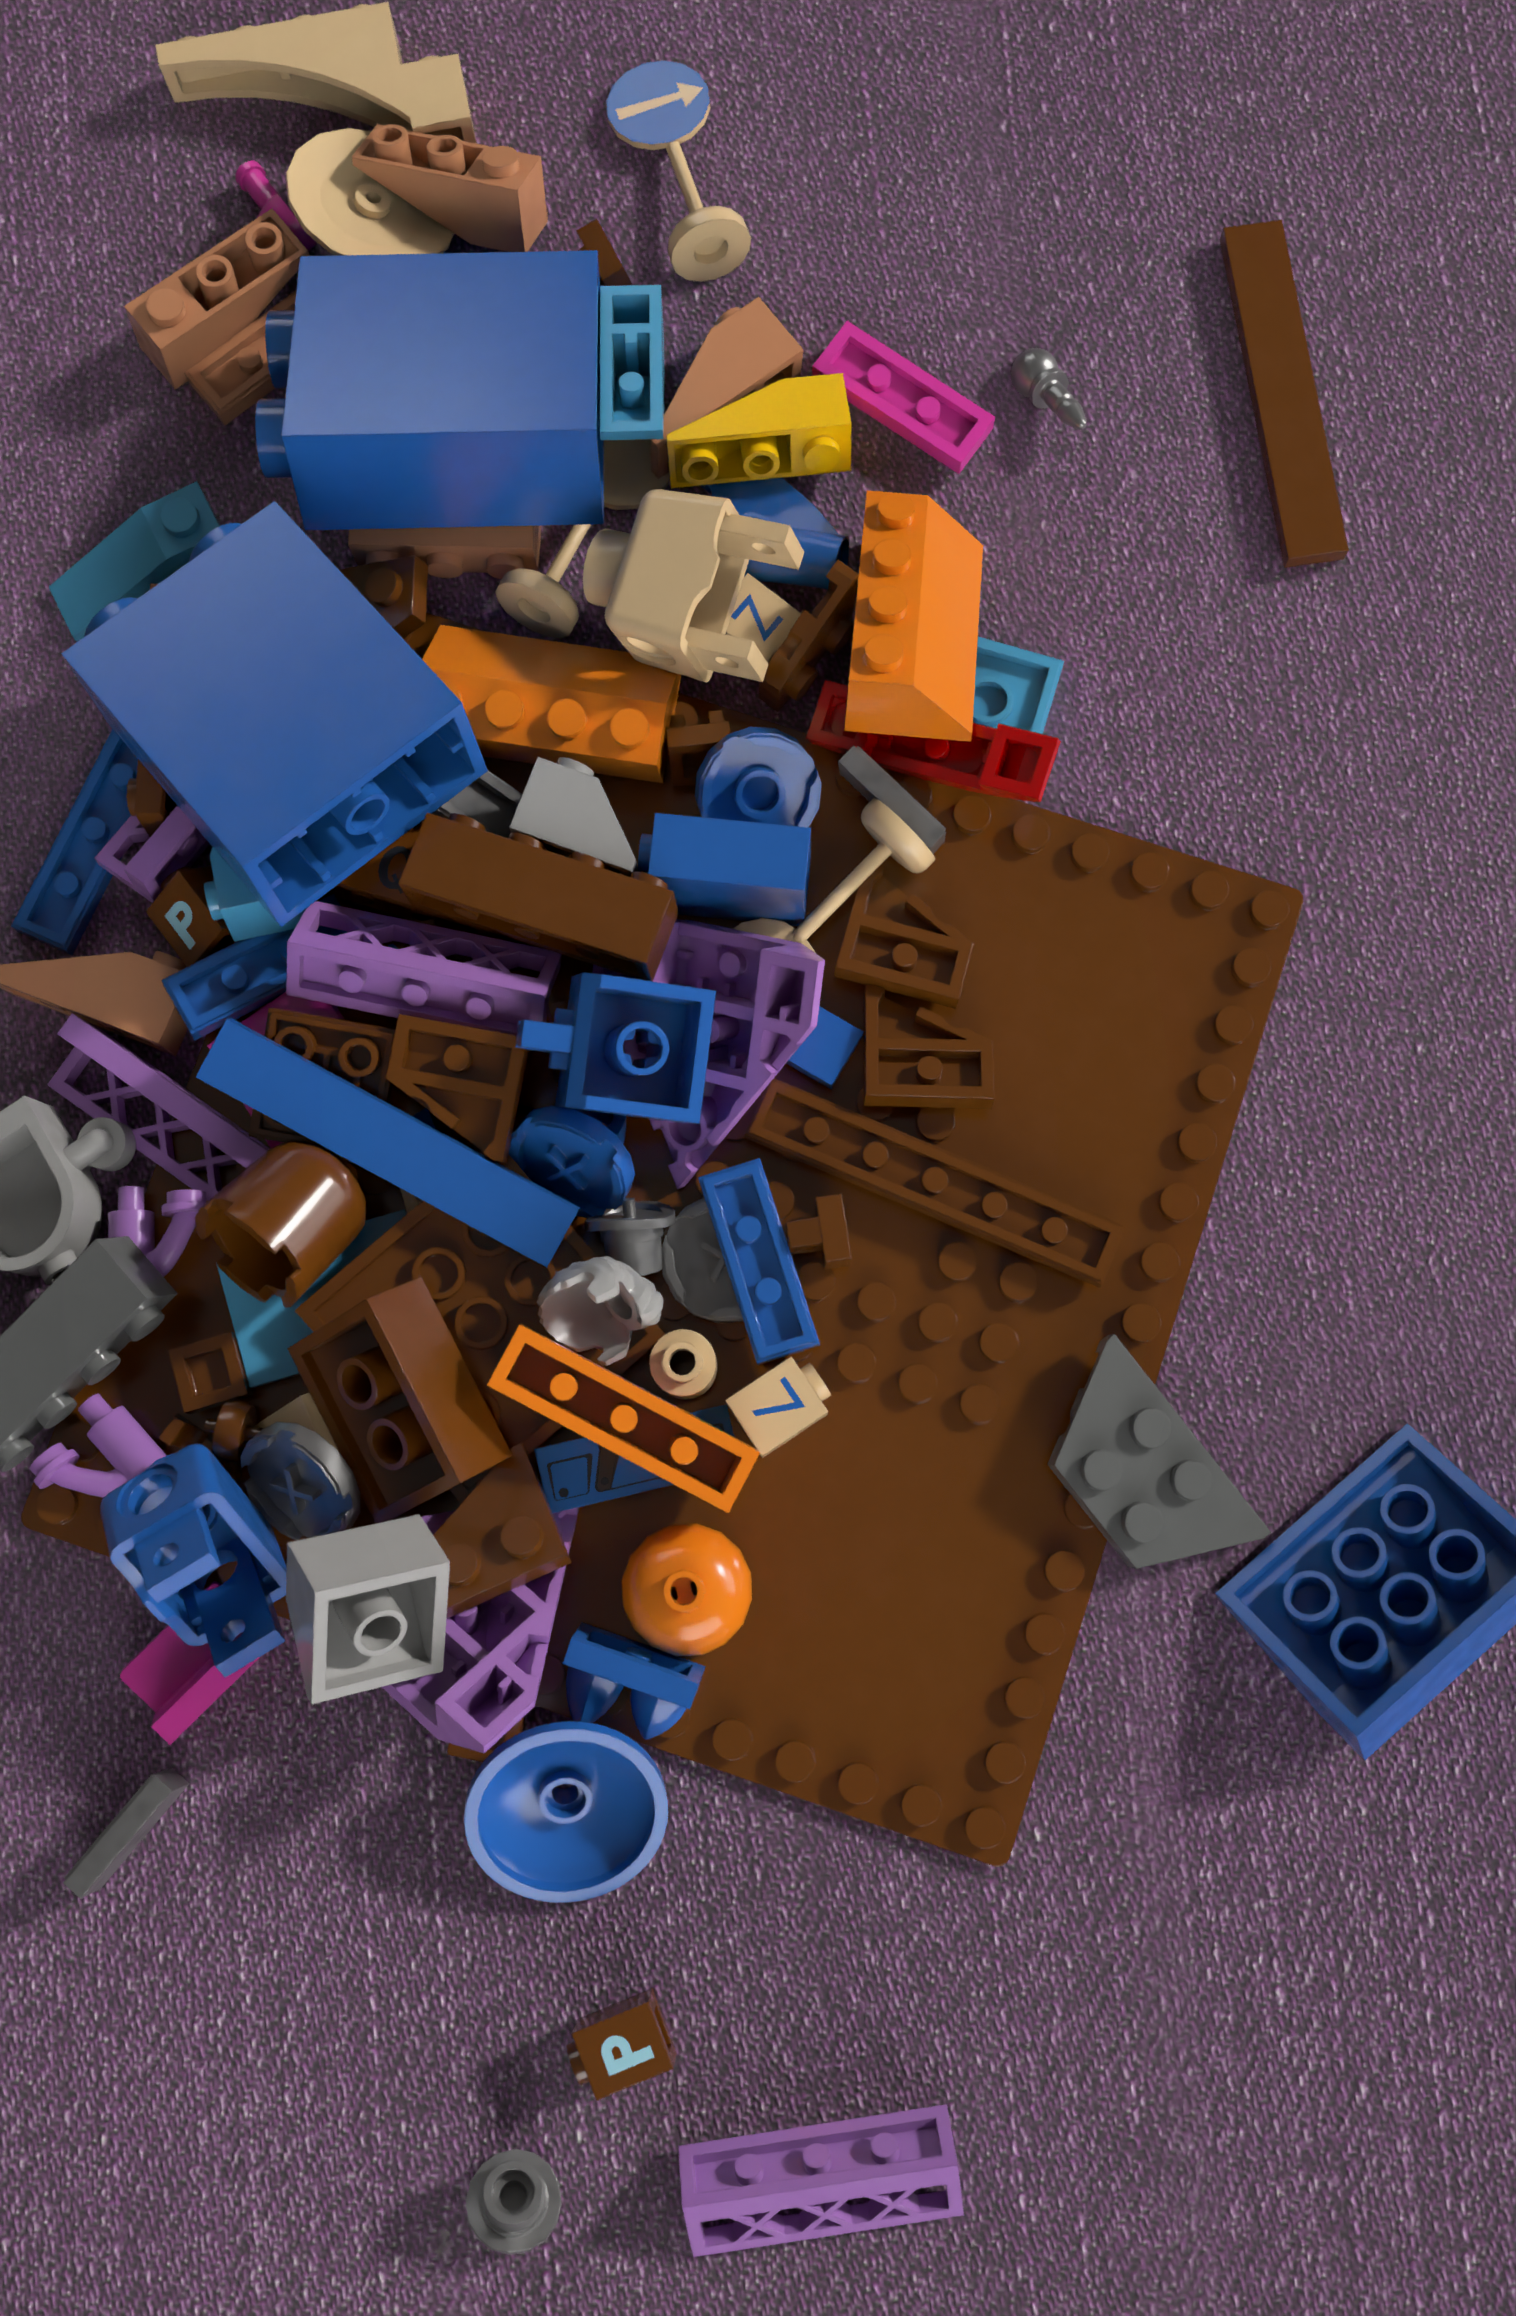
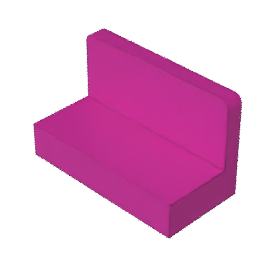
M214 1581L204 1590H212L222 1584ZM167 1625L122 1669L120 1678L155 1711L151 1728L171 1745L259 1658L225 1678L214 1665L208 1643L200 1646L188 1645ZM241 1632L240 1634H238V1635L234 1638V1640L238 1639V1638L242 1635L243 1632Z

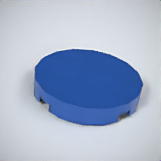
M748 727L726 735L707 752L697 771L695 799L700 815L704 818L809 827L819 810L822 784L812 757L796 738L776 728Z

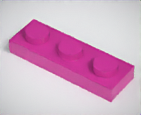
M849 321L845 322L812 366V376L843 373L847 401L958 474L961 473L993 430L995 416Z

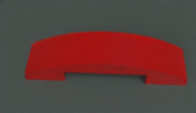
M825 680L806 736V740L810 743L843 755L853 745L855 747L859 746L880 767L972 792L1009 799L1041 802L1061 743L1059 738L998 723L997 729L973 723L971 742L844 731L848 686Z

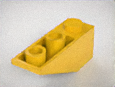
M843 373L781 379L667 434L671 488L851 471V418Z

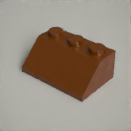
M422 1277L365 1299L287 1348L341 1456L353 1471L361 1496L375 1523L389 1521L513 1456Z

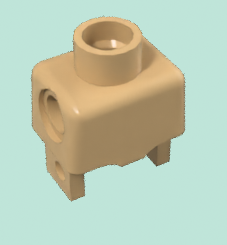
M654 489L643 496L631 533L605 528L598 531L592 539L584 563V594L589 603L606 608L605 621L607 626L636 661L703 682H708L714 671L763 682L769 664L754 641L725 634L749 560L799 570L804 551L790 525L739 515L729 498Z

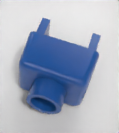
M192 1444L174 1454L162 1457L152 1463L144 1472L112 1490L102 1499L100 1513L110 1559L114 1566L133 1586L143 1604L160 1622L169 1625L186 1644L200 1646L208 1643L214 1665L225 1678L285 1642L273 1603L286 1595L287 1566L274 1531L269 1522L207 1447L202 1444ZM237 1561L234 1573L225 1583L212 1590H204L205 1583L214 1570L225 1563ZM241 1632H243L242 1635H241L238 1639L234 1640V1638H235L238 1634H240Z

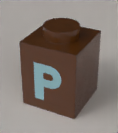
M185 866L169 874L160 885L162 892L146 911L186 967L236 943L224 919L214 921L207 905L204 883L214 881L212 866L194 869L190 866Z
M653 1988L579 2018L572 2031L574 2042L567 2044L569 2061L578 2083L583 2085L590 2082L596 2101L674 2069L677 2055Z

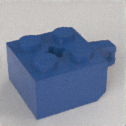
M580 973L571 976L568 1008L555 1009L554 1024L530 1020L518 1021L515 1048L550 1053L548 1068L560 1070L555 1104L557 1107L677 1123L700 1124L716 991L604 974ZM635 1036L637 1044L646 1046L645 1058L634 1059L632 1063L631 1056L623 1053V1043L626 1040L633 1039Z

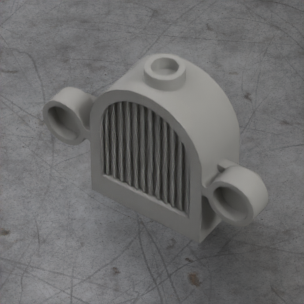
M23 1096L0 1111L1 1271L31 1277H42L46 1285H51L97 1238L103 1209L99 1187L90 1172V1168L95 1167L112 1172L120 1170L129 1164L135 1154L136 1139L132 1130L127 1125L106 1117L95 1118L83 1126L77 1140L73 1141L54 1106Z

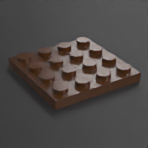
M483 1151L479 1152L480 1154L488 1157L486 1154L483 1153ZM509 1154L507 1164L497 1162L532 1181ZM422 1201L295 1309V1312L314 1332L365 1299L422 1277L509 1449L523 1443L530 1455L534 1449L538 1448L563 1425L487 1386L520 1324L555 1341L554 1337L547 1333L544 1326L540 1323V1316L538 1315L540 1306L537 1304L540 1292L555 1276L557 1271L568 1268L572 1263L587 1261L598 1256L570 1225L548 1267H545L431 1204ZM657 1324L644 1329L632 1330L626 1357L607 1366L599 1364L597 1360L602 1355V1350L593 1348L582 1352H574L620 1376L651 1349L665 1333ZM496 1465L449 1490L462 1504Z

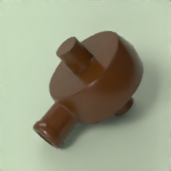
M244 1401L225 1402L217 1420L207 1418L203 1430L204 1434L213 1436V1454L222 1460V1466L234 1481L242 1478L241 1454L247 1442L264 1429L255 1427L257 1422L256 1408Z

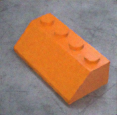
M869 490L866 492L844 731L971 742L983 544L928 495Z
M446 625L439 626L422 660L462 702L483 757L535 764L537 757L557 763L558 758L565 757L588 766L597 774L663 783L669 751L666 728L670 727L671 716L675 714L680 674L636 661L629 652Z

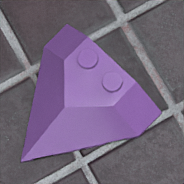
M676 919L653 982L716 991L700 1124L649 1119L653 1130H662L675 1163L668 1165L677 1189L685 1187L817 1026L825 960L802 943L697 921ZM593 964V974L637 979ZM635 1036L631 1040L624 1041V1053L631 1056L632 1063L634 1059L645 1058L646 1046L637 1044Z
M579 1507L553 1513L568 1554ZM454 1511L422 1516V1519L434 1535ZM566 1566L448 1619L446 1618L443 1672L383 1686L382 1688L438 1740L485 1753L535 1706Z

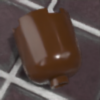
M305 1141L280 1143L264 1153L199 1209L195 1216L196 1230L202 1240L212 1234L216 1244L225 1254L217 1261V1265L241 1289L263 1303H266L273 1295L279 1296L282 1299L283 1306L290 1308L360 1233L365 1225L366 1200L357 1181V1171L346 1158Z

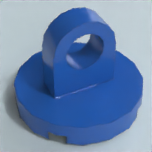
M548 1106L529 1112L518 1123L512 1133L509 1149L511 1158L532 1182L580 1207L576 1216L584 1218L603 1216L606 1209L614 1208L616 1210L622 1205L631 1190L635 1176L631 1155L623 1145L626 1137V1116Z

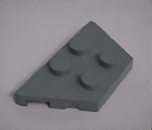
M1115 1334L1106 1335L1100 1340L1095 1351L1099 1355L1085 1388H1080L1069 1412L1070 1423L1067 1430L1059 1436L1047 1465L1125 1564L1130 1568L1138 1569L1264 1539L1270 1534L1271 1531Z

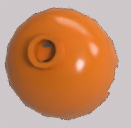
M697 1523L669 1525L648 1535L630 1555L621 1579L622 1607L632 1629L652 1648L676 1657L704 1655L725 1645L744 1624L752 1601L751 1572L741 1550L722 1532ZM692 1582L696 1584L697 1595L693 1594ZM676 1588L677 1591V1600H675L672 1596V1589Z

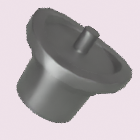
M625 1198L622 1205L616 1210L614 1208L606 1209L603 1216L587 1218L585 1220L586 1231H600V1239L604 1243L606 1257L609 1256L616 1261L630 1266L640 1276L647 1275L662 1269L661 1236H663V1228L675 1224V1210L671 1206L658 1201L635 1202L634 1198Z
M520 2149L497 2153L484 2162L470 2181L466 2197L468 2223L477 2239L492 2251L509 2255L530 2252L545 2242L557 2225L562 2204L559 2181L550 2164L537 2154Z

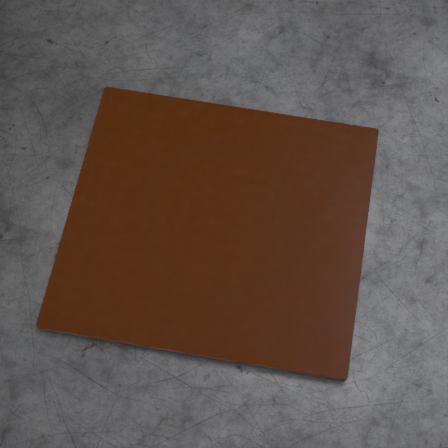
M426 613V623L405 637L404 641L422 659L440 625L473 630L480 629ZM678 693L674 715L684 714L686 726L709 723V711L721 710L725 722L729 721L730 733L748 727L776 728L796 738L812 757L822 787L819 810L809 826L811 828V861L806 919L879 845L861 821L862 811L869 801L839 772L838 761L844 755L810 743L806 740L807 733ZM669 751L663 783L597 773L593 775L599 779L636 858L637 866L642 833L653 834L655 813L701 817L695 799L696 785L673 787ZM483 757L489 772L523 794L535 764ZM882 768L946 828L945 842L933 854L935 861L922 873H912L889 856L880 865L884 869L883 876L908 897L914 893L932 908L938 920L953 925L974 943L956 1009L886 990L884 997L915 1012L921 1006L942 1016L951 1026L957 1028L966 1027L993 1040L995 1099L992 1109L864 1106V1034L831 1090L788 1064H785L774 1078L1127 1227L1105 1281L1098 1288L746 1139V1130L763 1092L685 1187L677 1189L668 1165L675 1162L662 1130H653L649 1119L626 1116V1137L623 1145L631 1155L635 1171L632 1187L626 1198H634L635 1202L658 1201L667 1204L675 1210L676 1218L686 1206L704 1198L698 1177L760 1158L786 1238V1222L816 1217V1197L842 1194L852 1259L850 1266L824 1270L822 1251L791 1254L820 1346L760 1365L756 1363L743 1321L715 1323L696 1317L675 1300L663 1277L662 1269L655 1273L642 1275L641 1277L646 1278L655 1285L656 1291L660 1292L663 1297L661 1317L657 1325L665 1334L685 1329L695 1331L705 1337L711 1344L717 1358V1375L709 1390L699 1397L684 1400L669 1396L657 1385L652 1377L649 1364L652 1347L620 1376L691 1413L726 1405L725 1400L792 1356L799 1368H802L809 1362L812 1364L830 1391L831 1396L822 1401L828 1410V1414L764 1458L759 1454L729 1513L676 1485L579 1507L569 1551L572 1563L566 1565L535 1706L572 1719L566 1695L568 1666L564 1665L563 1661L570 1640L582 1622L650 1646L632 1629L622 1607L621 1579L629 1557L648 1535L669 1525L697 1523L722 1532L741 1550L750 1569L752 1601L744 1624L725 1645L699 1656H679L706 1667L691 1709H686L682 1717L664 1733L648 1740L642 1737L632 1715L630 1702L631 1688L626 1686L623 1687L618 1699L609 1710L593 1724L606 1726L628 1736L634 1741L999 1867L1006 1864L1010 1858L1107 1543V1539L1047 1464L1059 1436L1067 1430L1070 1423L1069 1412L1079 1389L1085 1388L1099 1355L1095 1351L1100 1340L1106 1335L1115 1334L1154 1385L1156 1384L1304 899L1302 893L1295 888L1028 803L959 789ZM857 888L807 940L816 954L825 960L819 1006L864 1032L863 995L865 985L834 977L836 963L858 890ZM352 905L353 909L381 914L362 907ZM679 914L677 916L678 920L697 921L731 929L742 922H747ZM453 954L447 957L448 960L457 961L468 956ZM267 1004L236 1019V1021L241 1023ZM220 1027L206 1035L186 1089L249 1133L251 1116L244 1104L196 1078L200 1067L210 1051L207 1045L216 1039L222 1028ZM520 1107L517 1108L513 1131L518 1123L531 1111ZM435 1116L440 1132L478 1153L481 1151ZM192 1129L172 1133L174 1156L177 1161L183 1164L205 1159L203 1139ZM256 1138L270 1148L265 1139ZM217 1148L218 1156L226 1155L223 1151ZM351 1162L355 1169H357L359 1165ZM239 1163L220 1167L222 1189L246 1168ZM158 1164L155 1166L144 1195L145 1210L154 1212L155 1248L172 1218L162 1215V1205L167 1203L166 1193L174 1190H193ZM207 1170L195 1172V1174L208 1182ZM394 1184L381 1195L372 1196L363 1192L366 1200L365 1220L406 1210L401 1190ZM575 1216L571 1223L572 1228L598 1257H606L604 1243L600 1239V1231H586L585 1220L587 1218ZM195 1226L179 1260L169 1273L164 1276L166 1281L178 1293L161 1310L165 1318L151 1333L138 1341L131 1340L117 1354L121 1362L113 1372L94 1385L87 1384L73 1398L77 1402L76 1408L69 1416L55 1426L47 1449L57 1443H62L67 1450L74 1449L80 1456L75 1464L77 1467L105 1472L115 1469L87 1437V1433L92 1426L78 1411L79 1407L88 1398L97 1393L101 1395L112 1409L124 1406L166 1455L174 1454L181 1450L179 1447L170 1446L159 1439L177 1413L201 1430H204L207 1418L217 1420L223 1405L194 1414L184 1413L168 1352L170 1349L227 1332L235 1333L216 1264L225 1254L216 1244L212 1234L202 1240ZM670 1226L663 1228V1236H661V1245H663L665 1236L667 1235ZM685 1350L676 1352L670 1360L671 1370L678 1375L689 1374L695 1367V1356ZM301 1375L252 1388L253 1396L237 1401H244L256 1408V1424H258L294 1399L309 1393ZM727 1405L734 1437L754 1447ZM561 1426L538 1448L584 1438V1436L565 1426ZM535 1451L530 1454V1458L541 1483ZM245 1465L241 1469L242 1478L235 1482L249 1498L244 1483L250 1478L247 1465ZM33 1483L21 1514L22 1523L26 1528L110 1557L100 1513L102 1497L77 1492L54 1483L46 1488L39 1489ZM448 1489L391 1520L418 1514L422 1517L454 1511L461 1503ZM362 1496L360 1514L350 1529L376 1524ZM271 1525L287 1566V1543L298 1540L283 1535ZM303 1535L299 1540L307 1539L308 1537ZM237 1561L225 1563L214 1570L208 1577L204 1589L214 1581L221 1584L225 1583L234 1573ZM692 1582L693 1594L697 1595L696 1584ZM676 1588L672 1589V1596L675 1600L678 1599ZM285 1595L275 1601L273 1605L277 1616L290 1620Z

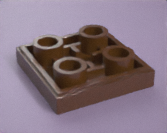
M274 1007L269 1008L265 1037L386 1103H390L393 1083L386 1079L396 1029ZM255 1109L252 1110L249 1137L284 1143L305 1141L329 1150Z

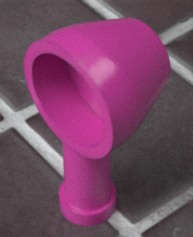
M256 161L243 163L237 169L235 179L241 189L248 192L261 209L258 217L273 209L308 251L317 245L316 242L303 230L294 213L268 181L262 166Z

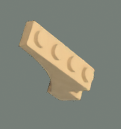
M388 2L373 5L360 4L350 9L313 16L300 15L291 20L259 26H241L232 31L199 37L186 36L177 41L156 44L159 67L175 103L210 98H263L289 101L334 111L372 127H375L377 124H395L409 131L435 136L452 135L458 137L461 141L476 143L459 55L428 56L419 61L402 64L398 38Z

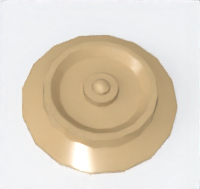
M345 128L320 133L296 150L285 177L288 204L303 230L332 255L443 253L449 248L454 235L452 231L353 166L352 156L371 131Z

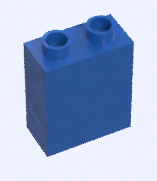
M598 250L300 256L295 310L268 311L265 325L266 354L271 381L276 389L286 388V397L258 400L255 430L257 452L262 473L265 478H292L305 530L604 524V440L600 438V276Z
M275 501L243 524L228 523L207 533L195 546L187 564L141 597L123 598L105 606L90 621L84 638L61 653L107 723L280 927L424 820L426 813L432 814L488 771L462 702Z

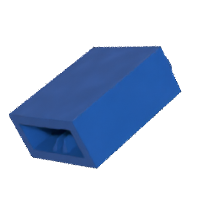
M655 813L653 834L642 833L638 872L647 873L661 879L668 885L669 890L674 891L679 915L741 921L767 918L799 926L805 920L811 861V828Z

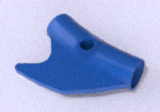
M783 478L701 485L711 496L729 498L739 515L790 525L804 551L799 570L749 560L745 575L749 573L759 582L793 584L828 590L829 579L826 575L838 559L845 565L848 564L849 538L840 535L820 511Z

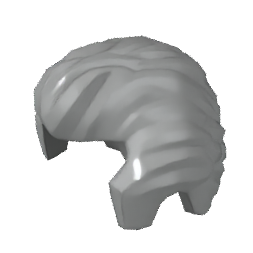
M609 1256L596 1257L587 1261L572 1263L568 1268L557 1271L555 1276L544 1286L539 1294L537 1304L540 1306L538 1315L540 1316V1323L544 1326L546 1332L554 1337L556 1342L577 1352L593 1348L602 1350L603 1353L597 1360L599 1364L607 1366L626 1357L632 1330L644 1329L660 1321L663 1297L660 1292L656 1291L655 1285L652 1282L641 1277L630 1266L616 1261Z

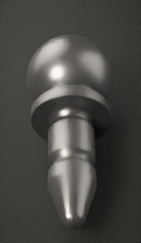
M1031 348L1022 352L1015 359L1011 369V380L1015 389L1023 396L1029 397L1030 401L1037 408L1045 409L1049 407L1064 424L1078 430H1083L1087 425L1082 406L1067 390L1068 377L1058 368L1053 355L1040 348Z

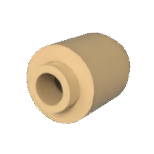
M681 1329L665 1334L656 1342L650 1355V1371L654 1381L666 1394L674 1398L687 1400L699 1397L709 1390L716 1379L718 1364L714 1350L709 1341L695 1331ZM681 1350L691 1352L696 1360L694 1369L686 1375H678L670 1367L672 1356Z

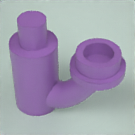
M119 1187L118 1210L108 1213V1238L129 1236L164 1277L179 1260L195 1229V1216L206 1203V1192L186 1189L166 1193L167 1203L162 1205V1215L170 1217L172 1220L155 1248L154 1212L145 1210L144 1187Z
M97 1393L88 1398L79 1407L78 1411L92 1426L87 1433V1437L115 1469L105 1472L77 1467L75 1464L80 1456L74 1449L67 1450L62 1443H57L44 1451L34 1460L29 1469L36 1476L34 1483L39 1489L46 1488L54 1483L67 1489L104 1498L109 1492L141 1474L156 1460L167 1455L124 1406L112 1409L101 1395Z

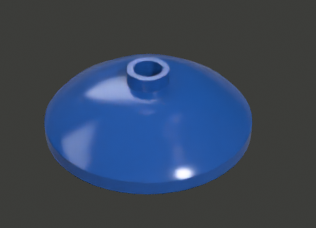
M586 1722L545 1724L521 1732L502 1743L477 1769L467 1791L464 1809V1826L468 1846L483 1871L496 1883L515 1894L529 1899L553 1903H568L592 1899L607 1894L629 1882L646 1867L657 1852L665 1835L668 1821V1800L664 1780L650 1755L628 1736L606 1726ZM561 1784L573 1785L572 1787L567 1789H560L556 1787Z

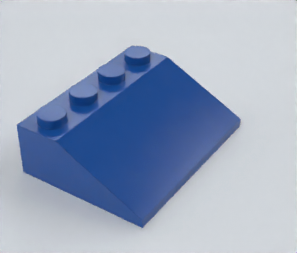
M1407 1423L1216 1592V1596L1317 1713L1365 1761L1516 1625V1519Z

